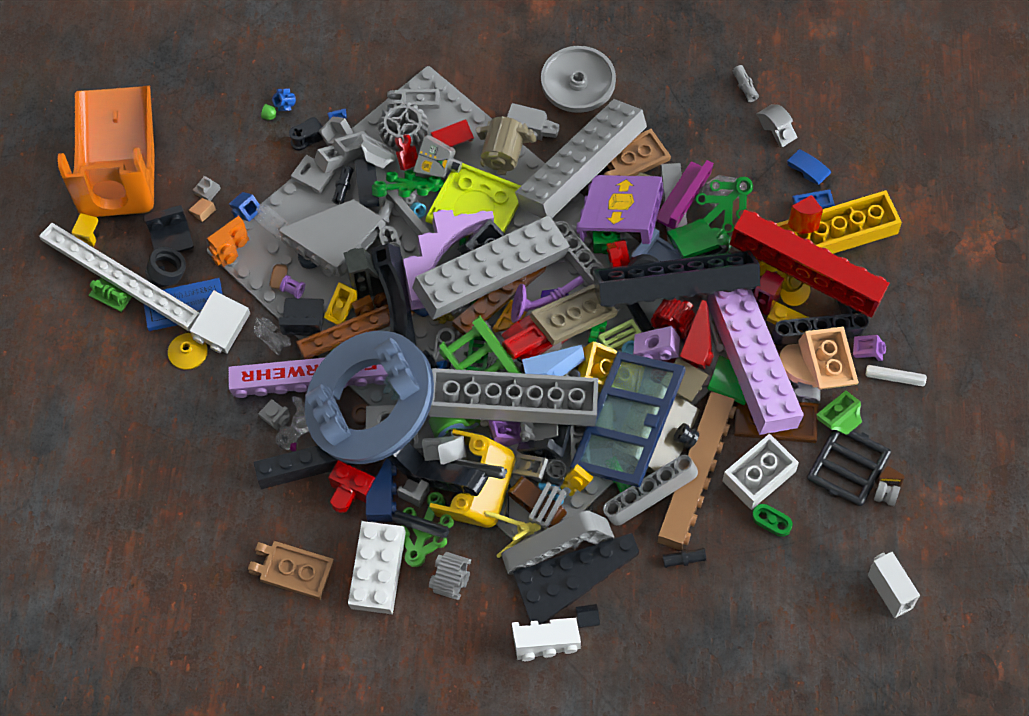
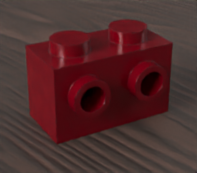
M767 269L763 276L760 275V286L755 287L753 295L761 313L768 316L775 303L779 300L784 278L778 273Z

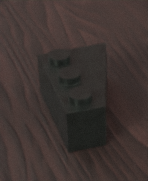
M353 248L343 253L351 288L357 291V300L368 295L372 297L380 292H384L383 285L374 268L373 257L364 248Z

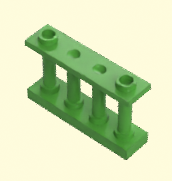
M480 315L473 320L474 326H472L473 329L449 346L444 341L439 345L441 356L445 360L449 359L456 370H465L488 352H494L498 359L484 371L497 372L500 369L506 368L509 373L522 374ZM482 335L486 341L484 346L459 363L453 352L474 337Z

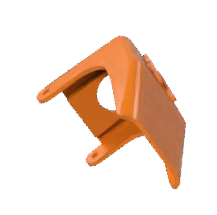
M150 85L76 91L73 173L71 172L64 153L58 154V167L78 213L100 217L150 212L154 206L155 159Z

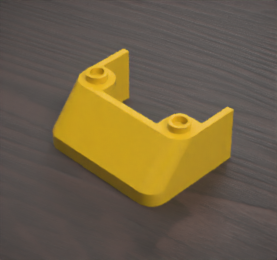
M453 429L452 434L454 436H464L465 445L469 446L474 455L482 457L480 463L503 466L504 469H507V474L504 479L489 477L479 496L461 493L453 498L450 507L430 503L429 507L437 517L447 514L455 521L486 528L493 527L498 522V519L485 515L484 512L489 511L500 515L516 461L515 454L511 449L483 435Z

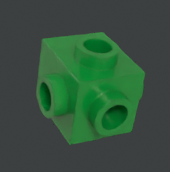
M592 231L593 254H608L606 244L620 241V233H617V231Z

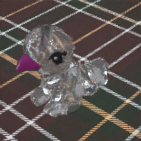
M292 397L291 400L296 406V412L291 426L288 427L284 424V427H280L276 442L281 449L291 450L292 452L297 451L298 438L309 431L305 419L304 403L300 397Z

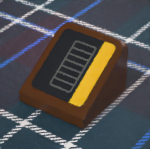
M887 466L880 475L877 484L882 481L889 486H901L905 476Z

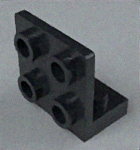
M182 205L144 215L154 250L160 247H168L182 252L194 248Z
M286 298L283 317H279V327L282 335L311 336L321 332L324 299Z
M558 424V436L518 443L517 451L521 454L546 459L563 458L571 425Z

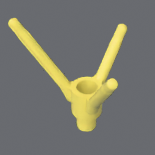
M484 512L485 515L517 525L518 534L513 536V541L497 554V558L501 557L503 551L516 545L525 537L534 534L535 531L541 530V526L536 523H525L493 512Z

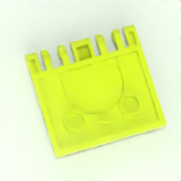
M462 163L459 173L451 170L431 206L425 222L433 225V212L439 210H453L454 216L474 214L480 211H493L494 223L505 233L519 206L515 192L521 185Z

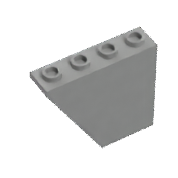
M351 200L284 226L279 232L282 236L281 240L286 246L294 247L300 255L308 256L315 265H322L329 274H335L341 278L347 272L343 253L353 248H364L367 250L379 237V232L385 227L381 216L357 201Z

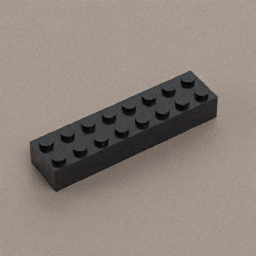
M747 250L593 270L594 289L600 305L604 307H614L616 304L622 303L632 305L638 301L654 302L656 299L662 298L672 300L678 296L693 297L695 294L701 293L711 295L717 291L733 292L735 289L741 288L751 290L754 287L760 286V263L752 252Z

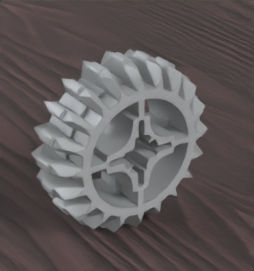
M401 102L400 106L394 103L393 108L387 106V112L382 111V117H379V136L385 144L388 143L390 147L395 146L397 151L399 147L395 144V138H401L403 143V135L408 134L411 137L410 146H414V144L419 146L420 141H423L425 135H428L429 122L426 114H424L422 109H418L417 105L411 107L410 102L407 105Z

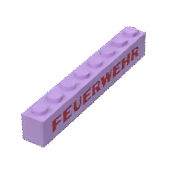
M325 358L229 367V390L233 396L238 398L254 394L257 396H265L267 393L285 394L287 391L305 392L316 369ZM372 365L356 373L344 388L349 385L362 387L371 383L383 385L390 382L389 376L382 365Z

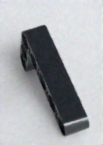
M838 301L841 311L840 315L781 320L776 323L771 333V338L774 344L780 346L799 344L798 340L805 331L819 330L818 328H837L839 326L844 327L846 338L850 339L861 336L869 324V319L867 315Z
M409 442L402 449L387 457L408 479L418 484L423 480L429 483V487L479 496L489 479L487 474L476 468L450 463L441 465L439 461L434 460L425 461V458Z

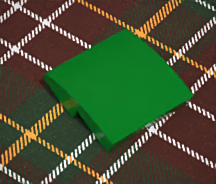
M703 219L667 231L674 249L677 248L682 259L719 248L720 245L713 231Z
M719 355L707 389L735 399L734 401L745 405L746 400L730 360Z

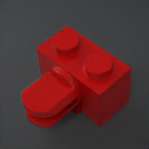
M338 460L328 477L331 487L336 489L330 499L333 509L336 512L345 513L356 498L366 503V495L375 477Z

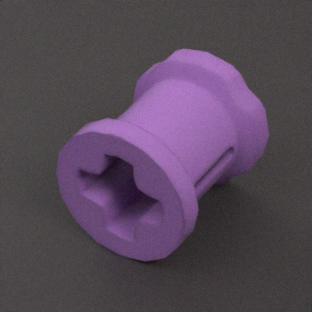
M286 275L280 284V291H286L293 294L295 298H300L304 293L306 284L304 282L299 283L291 279V276Z

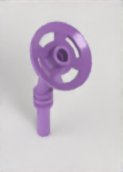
M578 276L565 286L558 287V290L555 289L554 293L550 292V295L532 302L527 299L525 285L520 284L512 304V323L519 321L524 311L528 312L565 297V294L584 283V280L581 276Z

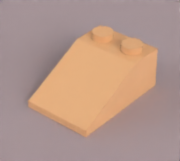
M844 327L805 331L798 342L803 360L818 389L857 385L858 379Z

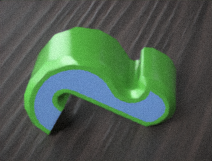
M430 417L429 425L434 438L445 436L450 429H475L481 422L480 419Z

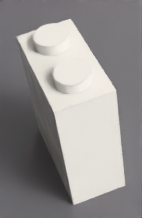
M213 290L190 330L193 340L200 344L205 342L211 345L210 348L217 353L222 351L227 354L250 315L249 308Z
M893 552L888 554L881 553L876 556L873 564L870 566L868 577L893 617L896 618L913 609L920 594Z

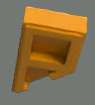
M512 300L493 326V332L507 330L515 324L512 323L511 319ZM524 311L521 319L525 317L527 311Z

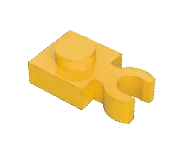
M577 464L566 475L560 489L568 487L571 490L569 496H573L576 490L581 492L591 482L593 476Z

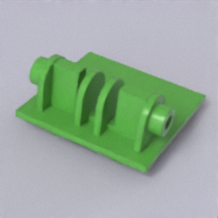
M102 277L100 280H93L90 283L92 288L89 294L90 297L120 312L123 311L132 298L131 295Z

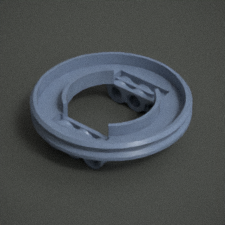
M389 331L365 332L349 338L338 345L316 369L305 395V419L314 441L334 458L353 464L376 462L402 449L418 433L431 408L434 394V378L429 361L423 352L409 339ZM372 365H382L389 376L388 379L393 388L399 394L396 406L385 420L372 428L364 430L349 429L336 400H340L345 385L356 373Z

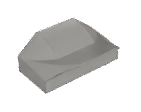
M361 133L358 141L367 162L383 169L387 164L395 161L397 155L394 148Z

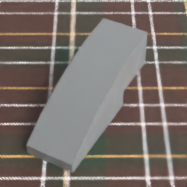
M361 131L334 139L333 145L317 150L314 162L324 173H327L353 161L364 153L358 138L361 133L367 135L366 132Z

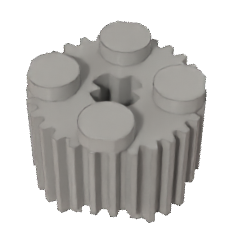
M445 552L443 556L438 555L435 562V567H437L436 575H432L429 588H433L434 593L460 600V589L466 587L469 580L470 572L467 571V566L471 564V559Z

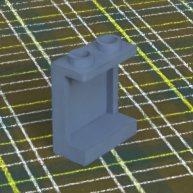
M655 228L651 243L642 244L641 242L631 255V260L641 254L652 255L659 261L682 259L677 248L674 249L672 244L660 238L659 231Z

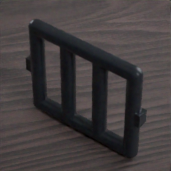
M832 430L808 473L807 479L828 490L829 494L834 497L838 495L857 506H862L886 464L891 450L869 439V435L863 432L859 434L852 430L849 434L845 435L881 453L877 463L837 444L836 440L840 433L845 434L838 430ZM833 450L871 469L872 472L868 479L827 460L826 458L830 451ZM823 466L862 486L863 488L859 496L817 476L821 467Z

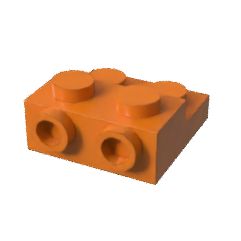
M239 216L207 238L210 245L208 249L213 255L211 256L212 260L217 266L221 265L222 267L233 263L238 257L236 249L243 247L249 241L244 221Z

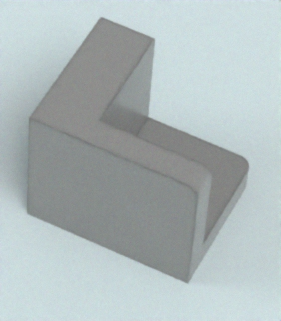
M334 116L319 130L328 146L333 145L334 139L353 134L345 118Z
M408 479L403 488L399 487L397 489L399 498L419 508L430 492L429 483L423 480L418 484Z

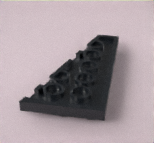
M630 533L513 571L529 621H538V625L552 619L563 608H567L590 591L597 583L605 580L612 572L620 569L639 555V549L633 534Z

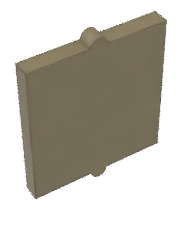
M677 358L674 364L685 366L686 369L677 395L692 402L697 393L702 391V385L709 375ZM667 372L660 385L668 388L673 373Z

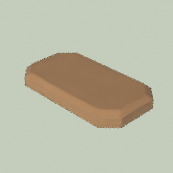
M276 264L273 267L269 283L271 288L280 289V284L288 272L286 265Z

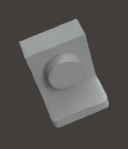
M272 399L258 413L260 418L276 430L281 426H285L290 419L288 408L285 406L281 407Z

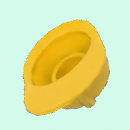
M777 270V273L784 278L780 293L783 302L790 306H798L804 303L810 295V286Z

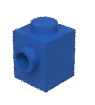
M245 192L239 194L229 203L233 209L231 211L232 214L248 222L263 210L255 197Z

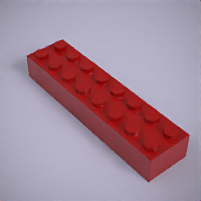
M745 209L733 229L730 241L731 246L740 251L750 250L756 259L871 318L890 284L883 277L869 273L864 267L856 266L846 258L838 257L832 254L830 250L814 245L809 239H803L795 235L793 231L785 230L775 222L761 218L756 212Z

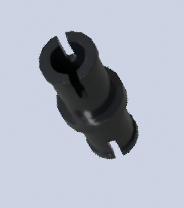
M342 166L339 180L335 183L336 190L332 202L339 205V202L340 204L344 203L346 193L350 190V180L354 169L350 166H347V168Z
M705 548L690 551L683 549L678 553L663 554L665 568L677 565L688 566L689 563L707 561Z

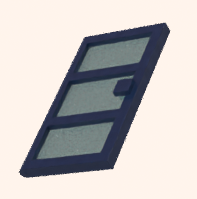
M618 351L597 400L596 425L586 426L569 468L572 470L578 464L592 476L640 488L685 374V366Z

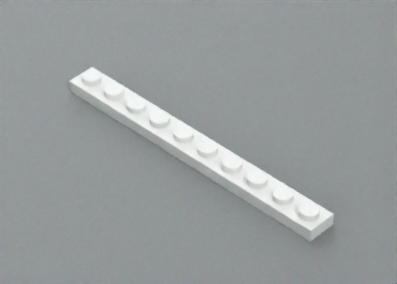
M51 223L39 236L46 244L187 331L192 328L200 313L57 225Z

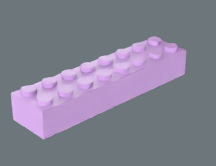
M741 288L735 289L733 292L717 291L709 295L706 301L759 435L798 428L804 415L752 290Z

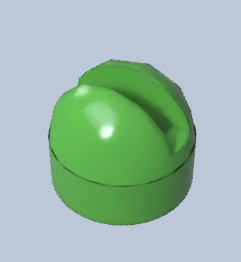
M265 104L262 109L261 118L273 120L276 117V109L271 105Z

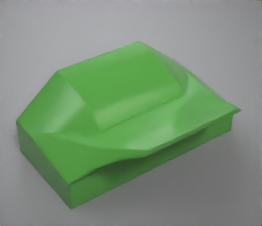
M845 391L817 414V419L830 429L838 430L847 435L862 423L860 417L861 401L848 391Z

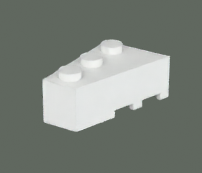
M576 618L550 620V623L538 625V621H531L530 626H519L518 622L512 623L517 660L531 661L537 656L548 658L555 656L559 652L571 654L576 652L577 649H581Z

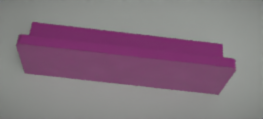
M706 160L704 165L700 166L690 162L659 210L656 221L671 229H675L710 176L714 163Z

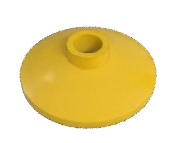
M191 333L179 335L169 345V360L179 369H194L206 359L207 345L205 342L200 344L193 340Z

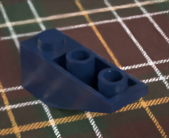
M387 458L366 495V517L368 522H393V514L397 511L396 502H393V495H397V484L393 483V476H397V467Z

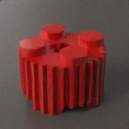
M676 298L672 300L663 299L650 321L653 327H659V329L672 326L680 339H684L689 334L696 315L692 310L693 305L689 301L684 300L681 302Z

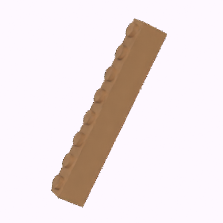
M711 391L697 429L699 431V438L695 445L690 448L688 454L698 469V475L695 479L674 492L658 535V543L680 551L683 545H688L691 533H688L690 526H695L698 517L695 514L697 507L701 509L704 501V496H701L703 489L708 490L711 481L708 475L710 471L714 472L717 464V460H715L716 453L720 454L724 442H721L723 436H727L730 425L727 424L729 418L733 419L737 408L733 406L735 399Z

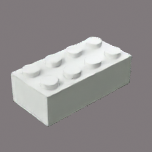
M362 521L348 605L351 609L393 614L406 535L403 526Z

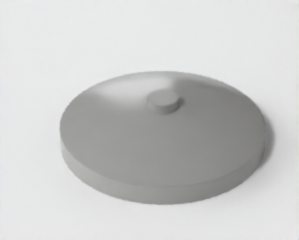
M586 46L563 48L551 55L542 68L541 86L546 98L553 105L565 111L579 113L597 109L609 100L615 89L616 73L613 64L607 56L594 48Z

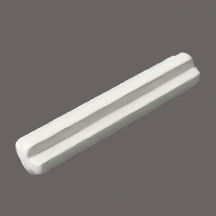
M868 365L866 368L867 377L918 386H925L926 375L873 365Z

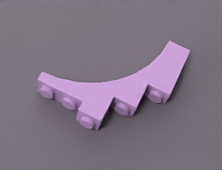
M453 210L433 212L432 223L435 233L418 235L420 256H410L403 259L411 310L425 308L412 289L416 276L435 268L441 257L453 244L465 236L474 233L487 220L491 218L494 222L493 211H480L474 214H460L458 216H454Z

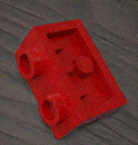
M620 240L607 243L610 267L627 266L630 260L626 241Z

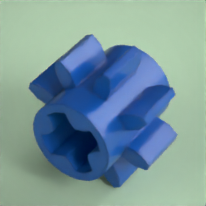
M277 89V93L272 98L273 105L278 107V111H291V107L294 106L296 101L295 95L290 93V89Z

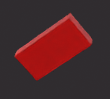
M534 324L502 341V346L514 360L544 344L547 341V337Z

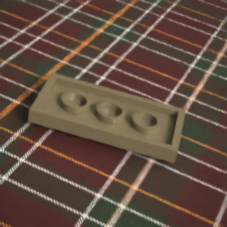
M594 284L532 311L530 318L547 337L552 345H556L616 317L618 311L615 307L600 305L595 294Z

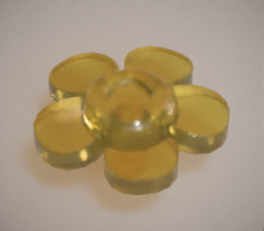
M449 312L434 319V321L438 320V323L445 324L447 321H453L454 316L452 312Z

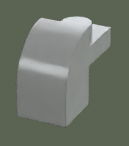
M771 104L756 113L763 129L772 131L779 147H784L798 138L791 125L793 119L782 106Z

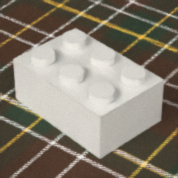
M768 434L724 472L723 482L752 510L796 472L799 462L776 439Z

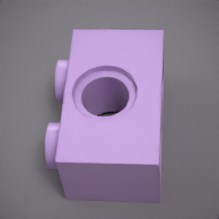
M672 326L635 334L633 354L660 361L679 357L680 337Z

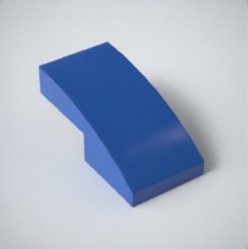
M800 149L787 160L789 167L802 172L805 179L817 185L831 174V171L824 164Z

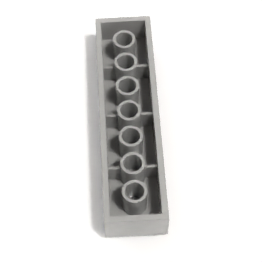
M613 99L515 192L520 208L540 218L549 215L552 219L647 127L643 110Z
M548 215L416 276L412 289L432 320L565 258L570 245Z
M432 368L434 394L429 411L430 417L582 426L596 425L598 378Z

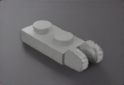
M390 90L387 93V97L393 100L388 101L387 106L393 108L394 103L400 106L401 102L404 105L410 102L411 107L417 105L418 109H439L440 90Z

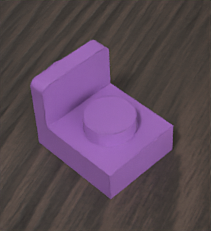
M878 335L854 337L853 355L855 358L876 357L878 361L883 360L886 346Z

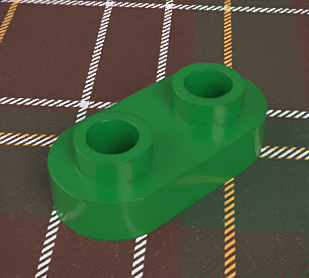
M759 504L753 510V521L760 527L779 537L787 536L791 532L793 524L787 515L767 504ZM764 514L766 519H761L759 515ZM781 524V525H783L785 528H784V529H779V528H778V525Z

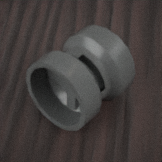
M554 459L546 466V479L548 483L560 486L567 475V467L562 460Z

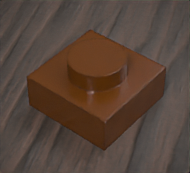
M370 295L351 303L356 317L374 310Z

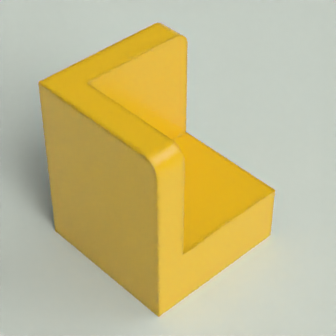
M80 213L71 232L72 235L94 247L96 238L93 232L98 223V218Z

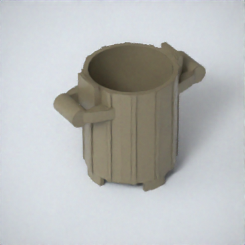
M495 117L488 121L487 126L476 128L479 139L485 140L480 164L482 167L486 165L493 170H498V175H506L507 171H512L516 168L523 143H534L536 141L533 130L528 129L526 123L522 125L521 122L509 117Z

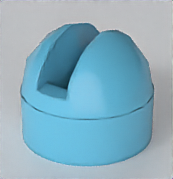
M414 202L410 206L419 219L425 216L427 211L425 205L420 202Z

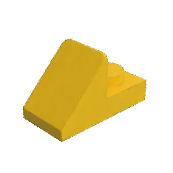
M338 282L324 318L337 325L345 322L352 308L351 303L357 301V291Z

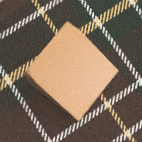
M201 198L189 209V212L203 222L216 209L211 201Z

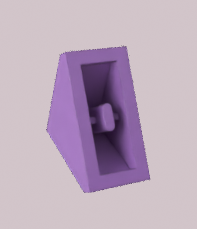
M488 420L489 432L493 441L505 447L521 443L520 422Z

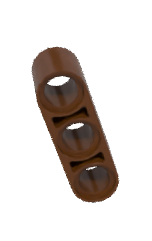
M520 477L507 493L517 504L531 514L542 490L525 477ZM548 495L542 503L535 518H538V516L540 515L545 503L549 498ZM555 500L550 504L542 521H546L556 502ZM561 505L548 528L558 524L567 515L566 510Z

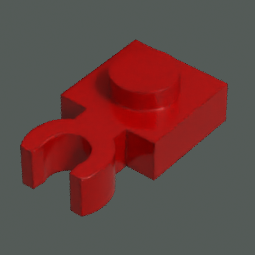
M408 134L403 135V143L401 138H395V144L400 148L396 152L400 169L404 171L414 167L418 158L416 147L410 146L411 137Z

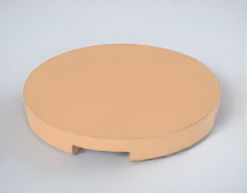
M799 344L785 346L780 352L779 357L788 379L797 384L801 382L817 387L803 360Z

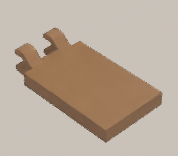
M649 129L640 133L607 165L610 171L604 173V175L637 176L640 172L644 173L670 161L671 156L653 130Z
M276 541L273 542L272 546L258 542L255 549L257 551L256 554L266 556L263 565L251 561L248 567L250 574L261 575L260 582L315 599H321L334 559Z

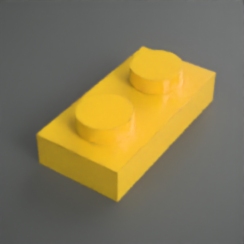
M776 302L767 317V321L776 325L781 320L809 317Z

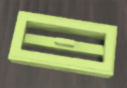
M632 318L600 334L598 340L602 345L617 350L624 343L631 340L634 341L635 334L641 333ZM631 326L633 327V328H631V329H629V330H627V331H625V332H622V333L618 334L617 336H615V337H613V338H611V339H609V340H607V341L605 340L606 338H608V337H610V336H612V335H614V334H616V333H618V332H620V331H622V330H624V329H626V328H629V327H631Z

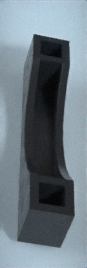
M388 243L372 248L374 268L380 278L387 298L390 332L406 337L417 346L400 247Z

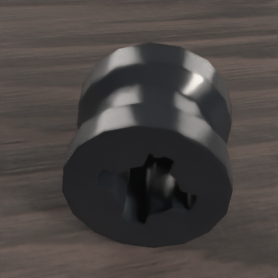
M686 423L681 424L674 434V441L683 443L687 449L692 448L699 438V431L690 429Z

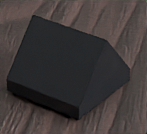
M597 604L576 607L579 628L600 625Z

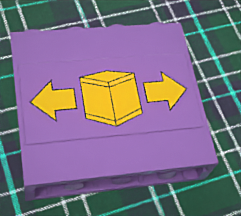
M596 175L592 179V183L588 185V196H585V206L580 212L581 220L577 222L576 229L577 234H580V239L584 242L585 237H587V231L641 232L642 244H650L664 193L662 177Z

